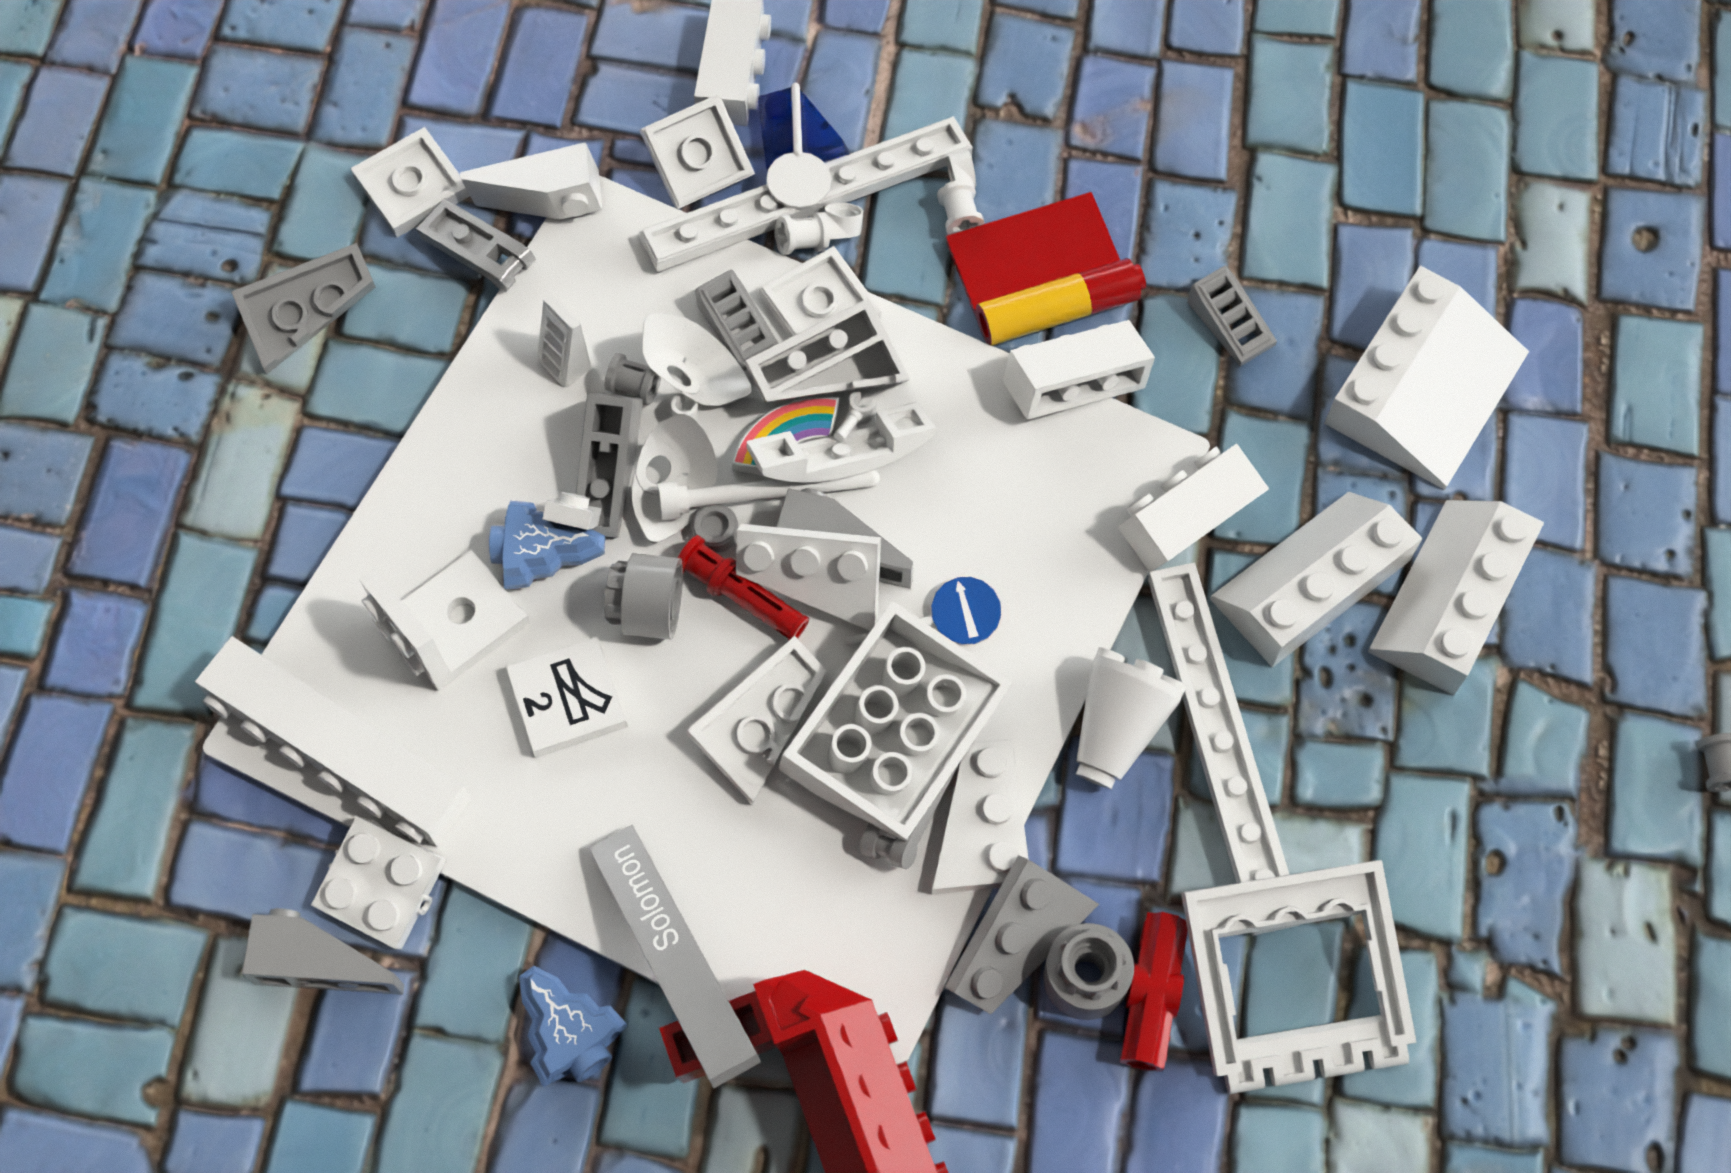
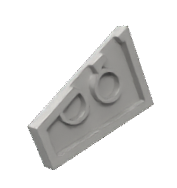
M357 243L231 292L263 369L268 374L375 288V284Z
M1018 855L945 988L987 1013L992 1014L1047 958L1054 940L1066 929L1081 924L1099 904L1034 862Z

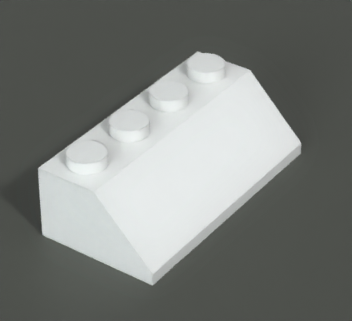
M1347 492L1211 595L1210 600L1269 665L1274 667L1406 565L1414 555L1422 538L1391 505Z
M1446 500L1368 652L1454 696L1469 675L1544 522L1501 501Z

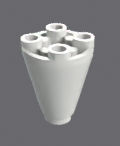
M1099 647L1091 664L1076 760L1080 765L1076 775L1096 785L1112 790L1115 779L1121 780L1179 705L1187 685L1174 678L1162 675L1164 670L1152 663L1136 659L1133 666L1124 663L1125 657Z

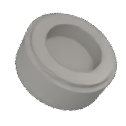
M721 504L704 506L694 515L691 525L693 537L696 535L703 537L705 545L716 553L728 550L737 541L738 520L730 508Z

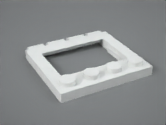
M1382 860L1181 892L1213 1074L1215 1076L1224 1075L1228 1094L1264 1089V1068H1269L1271 1082L1274 1087L1315 1080L1312 1060L1317 1059L1323 1078L1363 1072L1365 1065L1362 1052L1364 1051L1368 1053L1369 1063L1373 1070L1409 1064L1407 1044L1417 1042ZM1362 914L1370 968L1381 1015L1241 1039L1236 1038L1233 1015H1236L1228 967L1222 961L1219 938Z

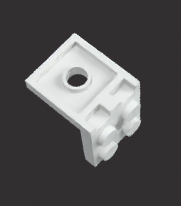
M472 550L403 600L400 599L376 568L359 579L368 595L361 601L372 615V621L389 642L393 640L401 651V657L413 673L418 676L424 671L438 691L530 623L526 613ZM460 605L473 606L475 614L470 621L458 624L450 620L451 613L456 607Z

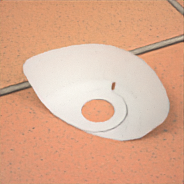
M650 313L645 317L642 354L649 368L677 391L702 405L721 406L744 398L752 392L751 383L734 356L717 338L702 326L674 314ZM672 366L681 370L690 380V386H684L676 382L669 375L667 367Z
M685 413L674 415L656 425L645 440L634 470L631 498L634 514L645 537L651 542H660L677 534L690 524L697 511L704 507L689 508V513H681V518L662 520L657 484L651 483L646 476V467L652 458L664 456L669 460L670 472L661 483L676 481L677 486L686 485L687 489L712 487L716 484L717 459L713 445L697 420ZM682 473H688L689 476H683Z

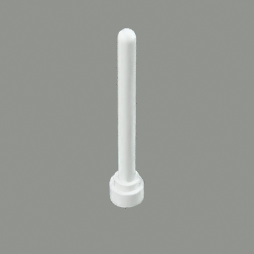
M874 469L859 475L831 481L788 482L773 479L687 489L686 485L677 486L676 481L657 483L660 514L662 520L681 518V513H689V508L786 497L788 488L799 491L809 488L820 492L872 487L879 482V473Z

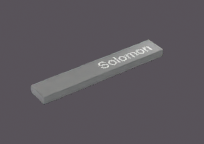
M631 825L589 847L599 870L713 1088L761 1063L752 1043L634 826Z

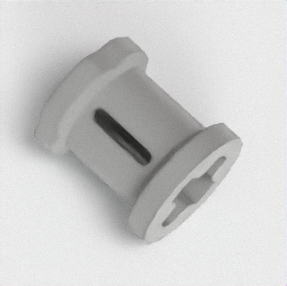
M615 353L607 369L604 387L609 392L619 390L643 399V403L649 405L658 392L661 377L648 366L626 359V355Z
M1720 733L1700 739L1697 742L1698 750L1705 755L1710 777L1705 782L1707 790L1710 792L1731 791V733Z

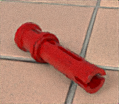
M700 535L694 536L680 552L678 558L682 560L683 573L687 572L705 584L707 592L711 595H725L754 617L786 637L788 641L794 636L798 639L806 629L810 619L808 616L801 614L761 585L736 575V560L732 557L725 559L707 547L705 539Z

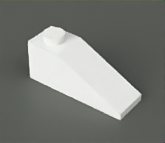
M586 142L460 172L461 181L475 206L559 220L602 210L599 170Z

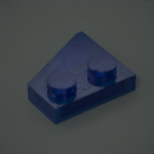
M791 87L758 96V109L767 170L777 158L794 152ZM800 90L802 152L810 153L823 162L849 155V149L844 140Z

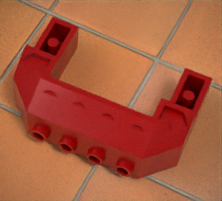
M804 969L754 983L755 991L729 1000L757 1055L774 1048H778L783 1055L825 1173H949L944 1161L934 1164L927 1144L936 1141L925 1110L915 1114L908 1094L917 1091L907 1062L904 1061L898 1064L895 1062L889 1045L897 1042L898 1038L889 1014L885 1012L878 1015L872 999ZM679 1021L660 1027L659 1030L675 1077L684 1084L705 1076L706 1073Z

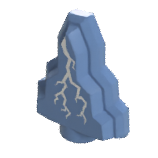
M510 500L505 516V525L491 526L489 536L490 560L492 564H502L505 590L530 587L534 579L553 577L563 565H582L604 555L605 535L592 529L586 530L543 520L544 512L537 511L534 503Z
M536 966L531 967L519 976L522 1004L533 1019L527 1035L536 1052L531 1065L542 1086L545 1087L572 1073L577 1082H582L603 1069L612 1059V1055L606 1047L628 1026L611 1006L599 1007L586 993H569L558 977Z

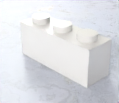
M763 0L711 1L694 99L695 104L719 94L733 125L748 126L750 109L757 110L760 88L759 84H755L756 74L763 75L765 67V49H761L762 40L769 41L771 31V15L764 14Z
M1130 320L1111 325H1102L1096 329L1072 335H1063L1059 338L1033 345H1023L1011 350L1003 383L1026 419L1029 420L1144 389L1155 357Z
M1235 444L1224 453H1221L1216 446L1194 462L1199 470L1190 477L1182 470L1160 485L1165 494L1157 500H1154L1149 493L1126 509L1131 518L1118 526V529L1149 572L1168 562L1269 489L1238 444Z

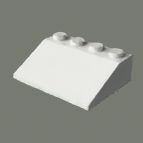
M1420 265L1338 392L1324 424L1445 490L1529 351L1464 289Z
M892 601L785 750L781 758L779 770L818 797L906 842L1012 686L1013 681Z

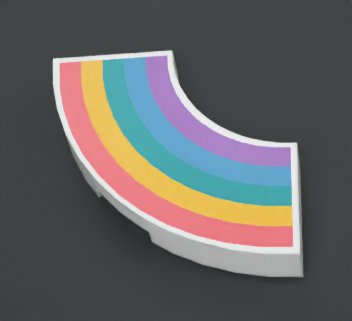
M803 398L781 405L761 417L740 441L732 460V470L762 475L747 450L748 440L791 431L798 444L833 436L840 406L839 398Z

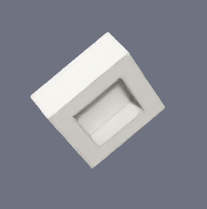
M562 492L561 499L555 498L546 501L543 520L589 530L598 527L602 508L589 506L590 498L586 496Z

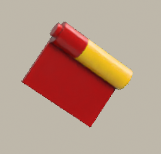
M1092 191L945 236L946 244L986 343L991 346L1141 299V290L1146 289V279L1139 264L1133 265L1129 258L1120 260Z

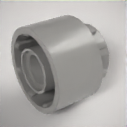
M632 553L628 561H617L615 564H612L608 572L605 588V619L610 624L621 625L624 635L672 640L678 624L682 597L683 565L681 558Z
M1084 923L1066 929L1051 945L1044 966L1043 981L1049 999L1061 1012L1076 1019L1095 1020L1109 1015L1122 1003L1132 983L1134 975L1132 953L1124 939L1106 926ZM1081 962H1091L1099 968L1101 978L1095 982L1083 981L1076 974L1075 966Z

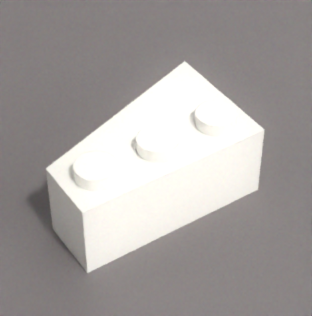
M869 297L747 359L744 363L764 403L896 384L911 380Z

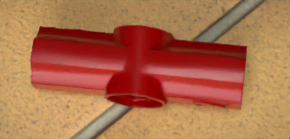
M1147 912L1143 923L1137 964H1134V975L1126 996L1125 1008H1128L1129 1011L1119 1063L1126 1064L1130 1068L1162 1072L1167 1061L1172 1020L1177 1017L1184 985V974L1180 973L1188 929L1186 920L1179 915L1166 912Z

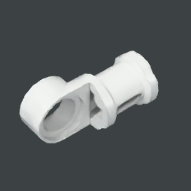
M969 150L947 154V166L951 182H948L938 190L937 198L939 204L945 207L948 218L945 228L947 234L950 235L983 225L984 219L982 214L977 212L973 200L976 195V177Z
M836 202L826 205L824 212H815L811 217L791 219L788 215H780L775 222L777 248L783 255H790L797 249L813 248L817 252H824L829 246L830 239L851 238L861 234L864 211L854 204Z

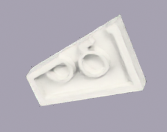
M741 524L737 529L736 575L871 631L878 622L881 537Z
M794 636L687 730V735L741 794L753 804L824 679L827 670Z
M1013 739L973 742L961 759L932 895L1000 888L1018 855L1029 859Z

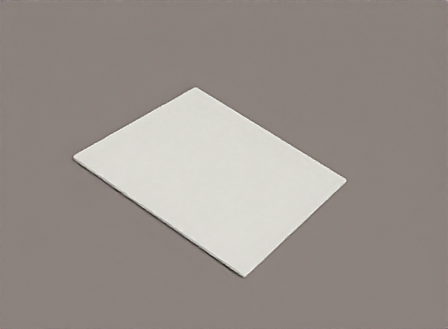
M599 175L602 210L561 220L545 219L527 247L534 254L536 260L527 270L521 269L515 275L516 282L507 292L498 291L263 651L262 656L465 785L472 801L439 846L436 847L424 838L418 844L447 859L440 872L441 875L659 985L589 850V847L633 825L728 1001L755 991L754 983L805 969L872 999L878 1015L888 1012L898 1038L897 1042L889 1045L896 1064L904 1061L908 1063L993 890L984 889L932 895L960 763L917 845V855L909 869L890 864L889 858L883 856L879 859H874L861 854V838L869 823L818 797L780 771L779 766L785 750L863 643L848 645L845 642L846 637L869 630L765 586L762 587L801 614L810 618L806 629L798 640L822 664L827 672L753 804L741 794L687 735V730L785 645L788 639L725 595H711L707 592L705 584L687 572L683 573L680 613L676 632L672 640L624 635L621 625L610 624L605 619V588L608 572L612 564H615L617 561H628L632 553L678 558L682 549L693 538L691 522L677 534L660 542H651L645 537L635 517L631 499L634 470L645 440L659 422L671 417V401L673 397L681 394V392L661 378L658 392L652 403L649 405L642 404L638 445L619 537L605 536V554L582 565H563L553 577L534 579L530 587L507 589L506 591L526 613L530 623L438 691L424 671L418 676L413 673L401 657L399 648L393 640L389 642L372 621V615L361 601L368 595L359 579L374 568L377 569L400 599L403 600L470 550L478 556L504 587L502 564H492L490 560L489 536L491 526L505 525V516L510 500L534 503L537 511L544 512L546 501L555 498L561 499L562 492L576 494L587 393H605L640 398L619 390L616 392L606 391L604 382L609 363L615 353L626 355V359L648 366L642 354L643 324L648 314L667 313L687 318L702 326L722 343L697 307L695 290L697 287L728 270H733L746 288L778 343L790 338L761 298L759 287L802 263L750 240H744L657 272L640 240L639 230L686 213ZM869 293L882 311V318L880 320L911 380L811 397L839 398L840 406L833 435L847 418L849 398L854 391L861 392V401L858 407L866 408L873 399H876V411L919 402L935 425L936 435L911 453L875 469L879 473V482L875 486L822 493L829 498L835 499L913 561L911 589L879 581L878 620L892 601L917 618L931 616V605L935 593L944 583L957 577H973L984 581L994 589L1001 604V618L997 629L985 641L976 645L959 646L1013 681L1012 686L974 742L1013 739L1025 825L1086 701L1091 664L1098 648L1112 649L1149 573L1118 529V526L1131 518L1126 509L1149 493L1154 500H1157L1165 494L1160 485L1180 471L1184 470L1188 477L1197 472L1199 469L1194 462L1208 453L1210 444L1207 439L1113 398L1103 399L1027 420L1003 383L1010 353ZM549 295L555 296L581 323L591 362V370L568 387H562L538 360L543 300ZM737 307L732 311L722 315L723 319H725L740 311L741 309ZM748 322L740 326L739 328L731 331L732 334L735 335L736 333L751 326V323ZM757 336L740 347L744 351L762 341L760 336ZM672 366L667 367L669 375L676 382L684 386H690V380L681 370ZM748 370L744 372L751 383L752 392L744 398L721 406L702 405L685 396V404L681 411H689L698 403L697 422L705 430L713 445L717 459V480L715 486L773 480L762 475L733 471L732 460L735 451L747 431L761 417L781 405L803 398L764 403ZM876 416L867 424H856L851 431L876 426ZM664 456L652 458L646 467L647 479L653 484L664 481L670 472L669 460ZM682 473L683 476H689L688 473ZM785 497L721 505L730 508L735 513L738 527L741 524L777 527ZM737 541L731 548L718 554L725 559L732 557L736 560ZM460 605L452 611L450 620L458 624L466 623L473 618L475 608L471 605ZM933 624V625H929V626H931L932 628H934L935 630H937L934 624ZM598 636L628 727L536 758L506 666ZM232 713L226 719L220 717L203 744V750L210 758L348 828L351 827L356 816H361L408 839L395 828L398 821L386 813L380 819L371 815L356 803L359 796L346 787L341 793L331 789L317 777L320 772L309 763H306L303 768L296 766L278 752L281 745L270 738L265 743L259 742L240 727L244 721ZM890 833L888 834V837H889V838H892V839H895V838H896V837L893 836L892 834H890Z

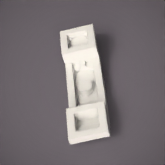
M914 402L876 411V426L851 431L843 442H838L833 435L798 444L791 431L748 440L747 450L762 476L788 482L831 481L866 473L902 458L936 435V427L920 403Z

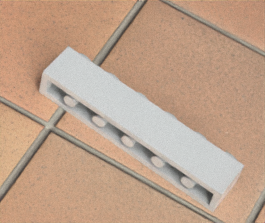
M233 636L230 637L195 681L206 695L202 702L216 714L226 719L232 713L244 722L240 727L250 736L261 743H265L268 738L281 745L278 752L287 760L300 768L309 763L320 771L317 777L324 784L338 793H341L346 787L359 796L356 803L379 819L386 813L398 821L395 828L417 844L424 838L438 847L472 801L464 784Z

